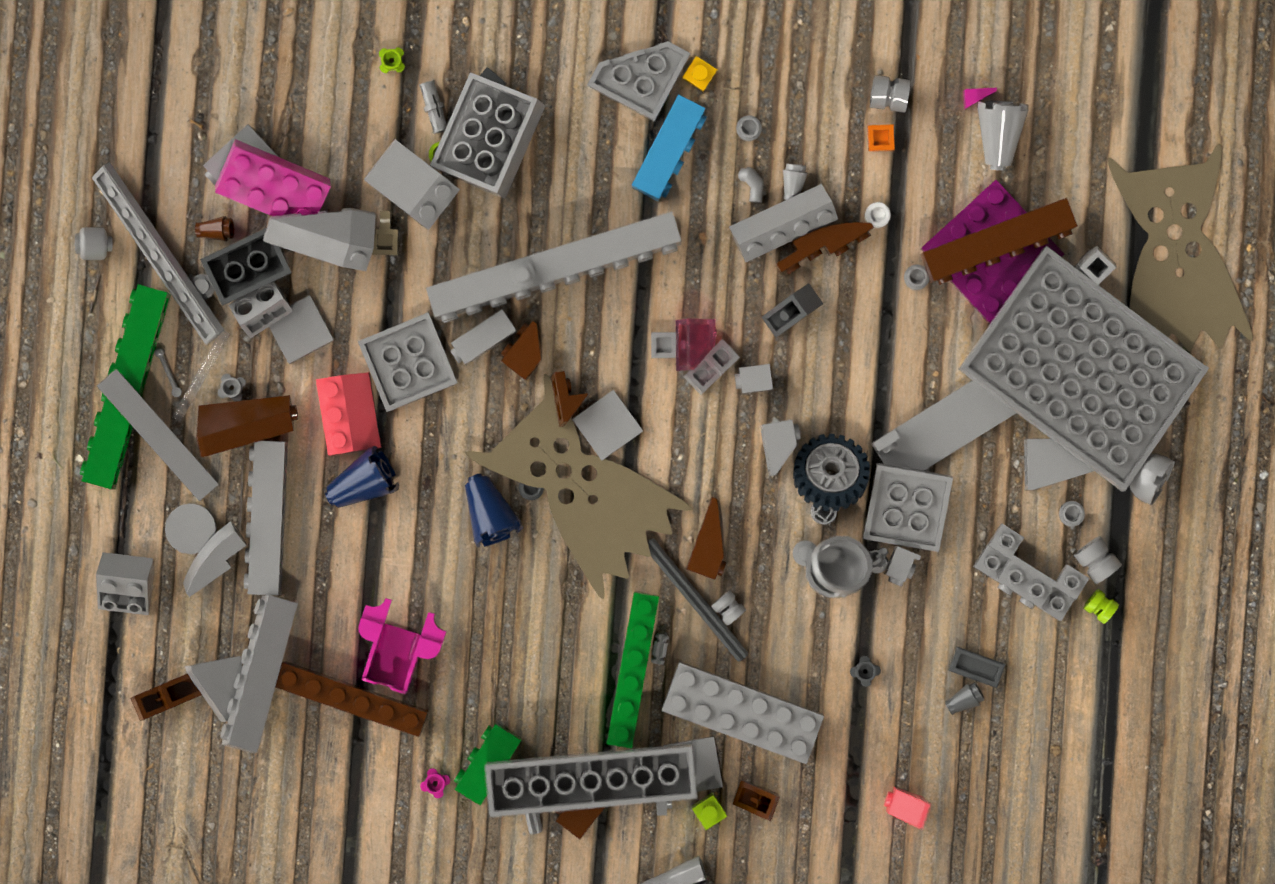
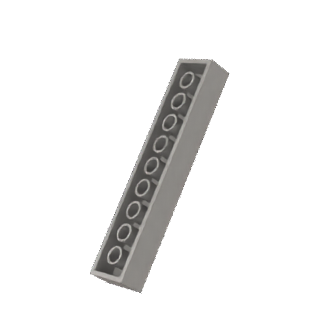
M669 212L427 287L426 290L435 318L447 323L457 320L458 314L464 312L468 316L483 311L482 307L490 304L492 308L507 304L506 299L515 297L517 300L531 297L530 292L540 289L541 293L556 289L555 284L565 282V285L577 283L580 281V276L589 274L590 278L604 274V269L609 267L619 270L628 267V262L638 259V262L641 263L653 259V254L661 251L663 255L678 251L677 246L681 245V238L673 212ZM518 262L530 264L535 271L533 283L526 288L514 286L509 278L511 267Z

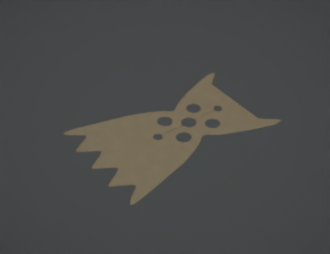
M1220 144L1216 146L1207 162L1202 164L1128 173L1113 159L1108 158L1111 174L1120 193L1139 225L1149 235L1137 263L1129 308L1168 338L1171 334H1174L1188 352L1192 351L1201 330L1207 332L1219 348H1222L1231 326L1236 327L1247 339L1253 341L1249 322L1229 272L1211 241L1201 232V225L1208 215L1218 179L1222 154ZM1168 187L1174 189V195L1171 197L1165 195V189ZM1186 203H1191L1196 207V215L1191 219H1186L1181 215V207ZM1153 207L1160 208L1164 213L1162 221L1158 223H1153L1148 218V212ZM1173 223L1179 225L1183 231L1181 238L1178 240H1172L1167 236V229ZM1194 241L1200 244V255L1190 257L1186 254L1185 247L1189 242ZM1160 245L1165 246L1169 251L1168 258L1165 261H1157L1153 257L1154 248ZM1183 268L1185 271L1184 276L1177 277L1175 270Z
M544 374L545 399L491 452L467 451L465 453L470 459L491 471L522 484L544 488L547 491L549 506L562 538L593 589L601 599H604L603 574L607 573L628 579L629 574L624 553L630 552L650 557L646 531L672 535L667 509L687 511L692 510V507L679 497L627 467L607 459L601 460L598 456L583 454L572 418L564 427H559L551 378ZM538 438L540 441L539 446L532 447L530 440ZM558 438L568 440L570 447L566 453L560 454L555 451L553 445ZM535 461H541L546 465V473L541 477L532 475L530 467ZM561 463L570 465L572 473L567 479H561L556 474V468ZM587 465L595 467L597 477L593 481L584 480L581 475L583 467ZM564 488L572 490L574 500L570 504L561 503L558 499L560 490ZM590 495L597 496L598 501L596 504L592 505L588 502Z

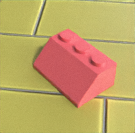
M369 372L316 379L328 456L364 451L372 446L381 448Z

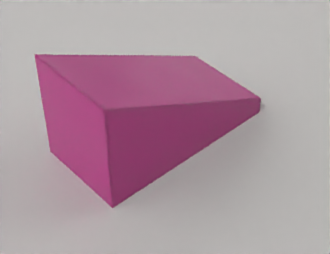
M997 87L965 89L963 91L964 110L994 94L997 91Z

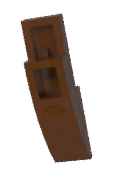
M864 222L842 223L805 234L791 243L796 252L776 263L775 266L780 274L786 271L789 275L801 267L799 262L806 258L812 261L822 255V248L825 249L828 256L835 253L838 257L850 249L848 244L857 240L859 244L871 236L869 231L874 226L872 223Z

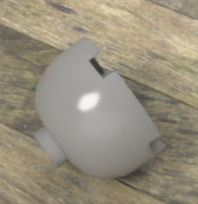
M1151 453L1129 485L1133 495L1140 501L1152 506L1163 490L1161 488L1165 481H1168L1175 462L1164 455Z

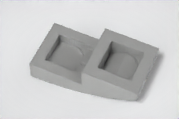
M722 339L684 378L702 395L740 357Z

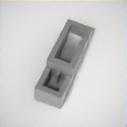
M231 521L217 531L204 545L191 564L183 582L186 594L189 597L229 570L231 566L228 558L246 546L242 534Z

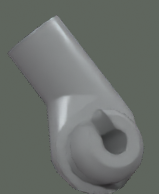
M754 168L740 169L738 173L740 181L746 182L751 187L749 202L762 203L763 179Z

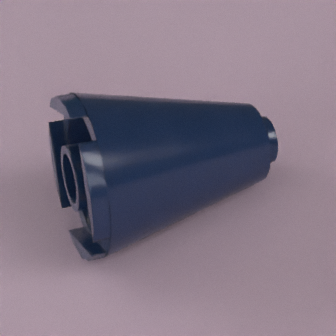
M376 446L368 448L327 485L325 496L332 506L335 505L341 508L389 495L399 490V482L394 484L392 478L396 476L395 470L382 451L378 453L375 451L377 449Z
M479 473L468 478L465 490L473 538L477 547H480L481 543H483L484 547L497 544L510 538L509 532L514 529L516 533L523 529L520 519L489 476H482Z

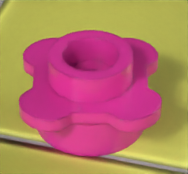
M431 768L427 771L428 776L420 784L422 791H428L435 798H441L444 795L443 790L445 786L450 784V777L448 775H441L435 768ZM437 781L438 785L434 786L433 782Z

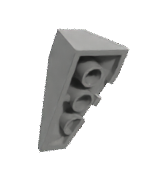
M345 208L340 212L327 213V211H318V214L302 215L299 213L272 216L269 219L263 240L264 242L341 267L366 271L374 249L376 215L374 212Z

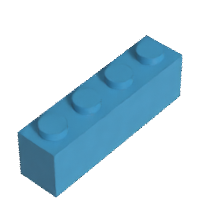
M678 94L632 183L633 189L658 202L661 196L667 197L673 185L669 183L672 175H678L684 164V161L680 160L684 151L690 152L696 140L692 138L696 128L701 130L707 119V116L703 115L705 112L704 107Z

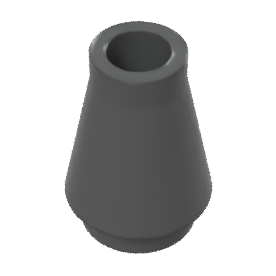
M975 682L972 684L967 683L955 695L945 701V704L953 715L957 712L980 706V703L985 698Z

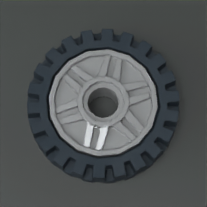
M822 434L818 436L817 440L813 437L809 440L808 444L805 443L797 454L793 469L795 488H798L800 497L804 495V501L808 504L813 502V507L817 509L819 505L823 506L824 511H829V508H833V511H839L840 507L847 509L851 503L852 505L857 503L867 488L870 475V464L867 461V455L865 452L862 453V447L859 444L855 446V441L851 438L846 441L843 435L835 438V434H829L827 438ZM827 470H833V471H835L837 474H835V475H830V474H828L826 471H827Z

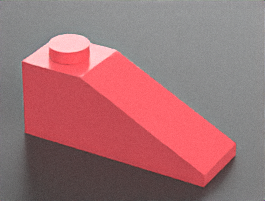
M894 787L892 792L888 791L884 806L887 807L886 812L923 829L930 803L923 796Z

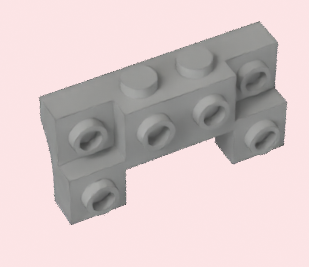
M1000 524L973 567L998 582L999 586L997 588L1010 596L1012 592L1021 597L1019 602L1030 609L1036 606L1058 621H1062L1073 601L1078 598L1090 578L1066 564L1056 581L1014 555L1024 537L1004 524Z

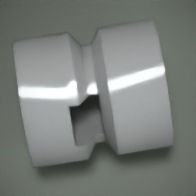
M874 75L870 108L884 110L886 106H889L891 111L905 113L909 98L910 80L896 78L894 81H890V78L887 76Z
M1101 536L1096 537L1074 554L1080 565L1089 567L1087 574L1095 584L1105 580L1122 566L1114 553H1107L1108 546Z

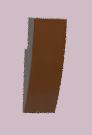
M185 674L130 699L139 720L142 721L199 697L202 694L189 675Z

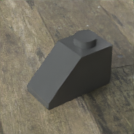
M808 283L761 318L776 338L823 305V302Z

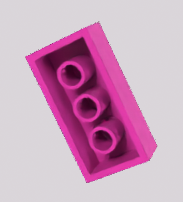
M235 139L215 184V193L271 216L299 213L302 215L318 214V211L321 210L330 190L331 182L330 178Z

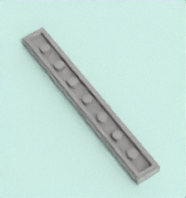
M111 163L103 165L93 175L92 179L206 345L211 343L225 330Z

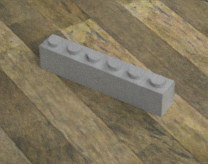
M258 441L254 442V446H250L249 460L253 461V471H249L248 486L252 487V497L247 499V512H251V522L246 524V538H250V548L245 549V563H249V572L244 574V589H248V594L279 596L282 592L288 442Z
M271 595L262 596L257 601L254 610L257 616L255 623L250 626L248 631L250 642L248 649L243 651L241 657L243 667L241 674L239 673L235 679L234 688L236 693L234 699L232 698L228 705L227 713L230 715L227 724L225 723L221 730L220 738L223 739L221 745L249 753L258 752L298 603Z

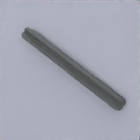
M651 538L648 540L651 557L738 662L748 656L746 649L655 539Z

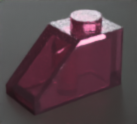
M715 319L676 320V371L695 370L712 350L717 336Z

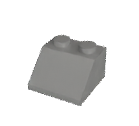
M793 420L760 426L769 476L778 473L797 446L796 440L801 439L798 424L793 425Z

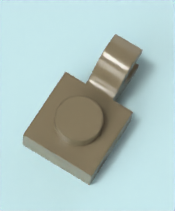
M380 211V229H375L372 255H398L399 230L391 229V211Z

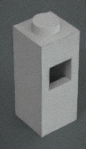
M500 310L451 342L454 348L450 351L458 363L463 361L465 365H468L517 331L504 311Z

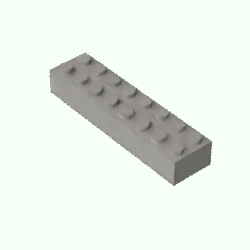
M692 744L486 762L485 764L489 817L697 798Z

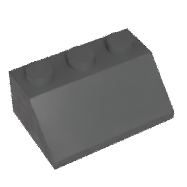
M266 228L200 259L222 306L292 273L283 248L264 242L263 238Z

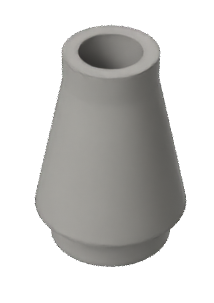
M786 163V168L783 169L785 200L801 193L808 174L806 166Z

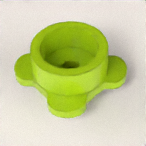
M397 47L388 50L382 48L379 51V56L381 57L379 68L382 73H388L389 71L400 73L405 69V65L402 63L404 51L401 48ZM390 58H393V59H394V62H393V63H391V62L389 61Z

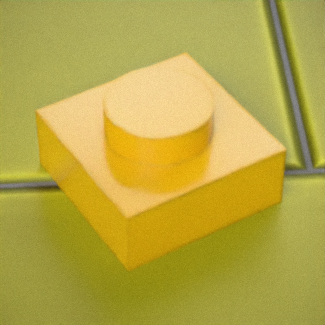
M696 56L682 79L704 92L716 74L717 69Z

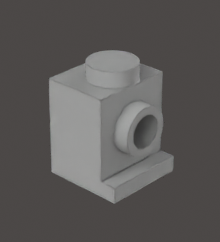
M895 546L889 560V565L884 573L890 576L888 581L902 587L907 578H912L916 569L913 561L914 559L920 560L921 555Z

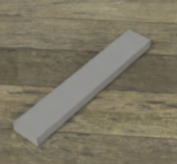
M117 369L97 385L100 391L198 501L202 500L219 485Z

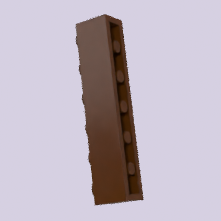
M1067 198L922 252L920 255L931 283L938 281V284L941 285L952 281V275L962 272V275L965 276L977 271V265L985 263L988 267L1001 262L1000 257L1009 254L1011 258L1025 253L1024 248L1033 245L1036 249L1049 244L1048 238L1057 235L1059 240L1073 234L1072 229L1078 226Z
M287 661L281 663L275 688L417 737L421 735L429 710Z

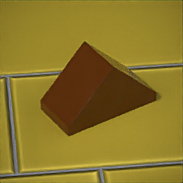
M741 780L733 805L771 821L780 796L778 793Z

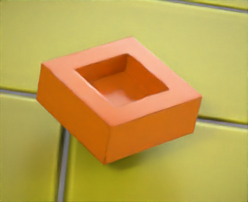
M894 124L867 126L868 152L895 150Z

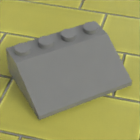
M470 72L430 166L505 199L545 105L534 97Z

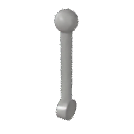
M159 347L155 350V355L159 357L173 388L172 395L180 397L182 390L175 383L164 357V349Z

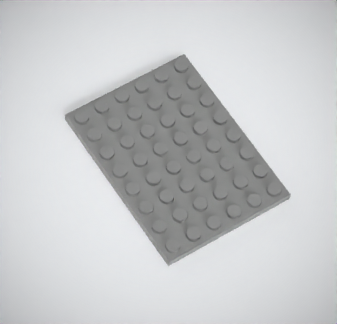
M1047 246L1042 249L959 367L961 372L1122 492L1126 491L1209 369Z

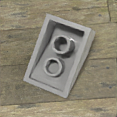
M394 139L363 179L428 230L460 190L396 139Z

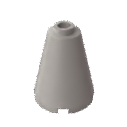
M978 101L977 109L985 164L990 165L991 170H1005L1006 166H1011L1027 117L1028 104L1020 103V106H1013V102L985 101V103Z

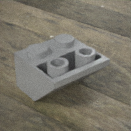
M103 552L96 572L98 609L149 615L154 581L153 558Z

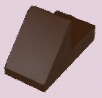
M565 371L554 372L551 377L559 427H564L588 396V393L569 396V393H571L570 379L566 378Z

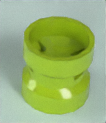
M1097 589L1087 600L1083 609L1088 613H1094L1097 616V620L1105 624L1113 616L1119 604L1113 599L1109 600L1106 598L1105 593Z

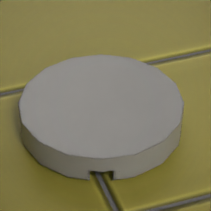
M189 503L180 505L170 513L166 520L165 532L167 540L173 548L181 553L196 554L216 534L217 525L212 513L202 505Z

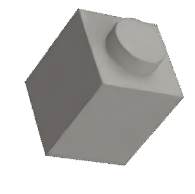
M770 364L741 367L738 369L739 374H734L736 389H741L742 394L773 390Z

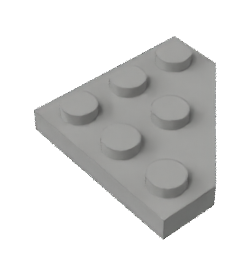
M667 41L615 59L599 62L587 86L655 122L691 53Z

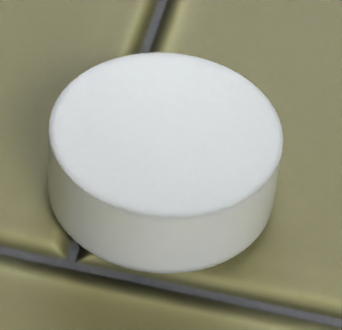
M880 202L872 203L865 211V221L872 223L874 228L884 227L891 217L889 208Z

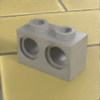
M275 282L238 298L229 304L236 320L249 338L254 337L293 312L287 299Z

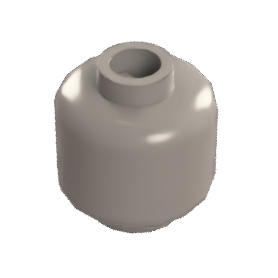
M83 227L79 233H75V254H79L81 259L104 260L107 256V251L112 252V236H107L104 228Z

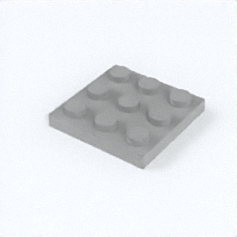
M429 312L358 341L386 412L458 384Z
M877 463L863 539L939 552L953 476Z

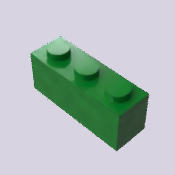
M497 722L494 727L488 725L481 736L485 740L480 749L474 747L467 759L471 762L466 771L461 768L454 779V782L457 783L454 790L480 806L488 795L485 772L486 762L509 760L522 740L521 737Z

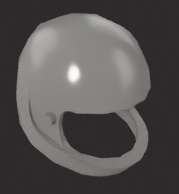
M833 536L822 541L814 549L806 563V579L810 587L818 594L827 598H845L858 592L866 585L872 573V559L867 549L859 541L848 536Z

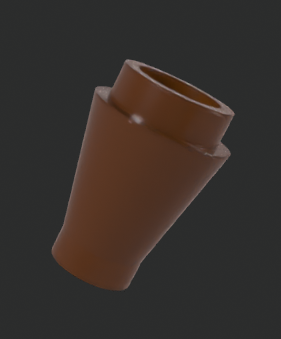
M223 216L204 222H197L195 224L196 237L228 241L235 234L233 219Z

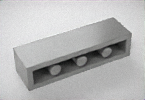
M820 184L729 226L741 255L745 262H748L838 220L832 200L823 185Z

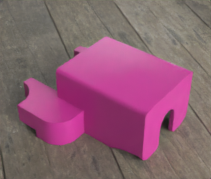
M385 598L384 602L379 606L366 605L359 623L360 635L364 639L373 642L361 680L375 685H384L389 687L390 690L406 694L409 690L419 657L431 659L437 656L441 651L447 631L440 629L436 625L435 614L428 612L421 635L385 623L392 603V599Z

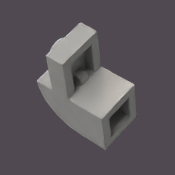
M1095 246L1082 256L1074 267L1099 285L1116 268V263L1098 246Z

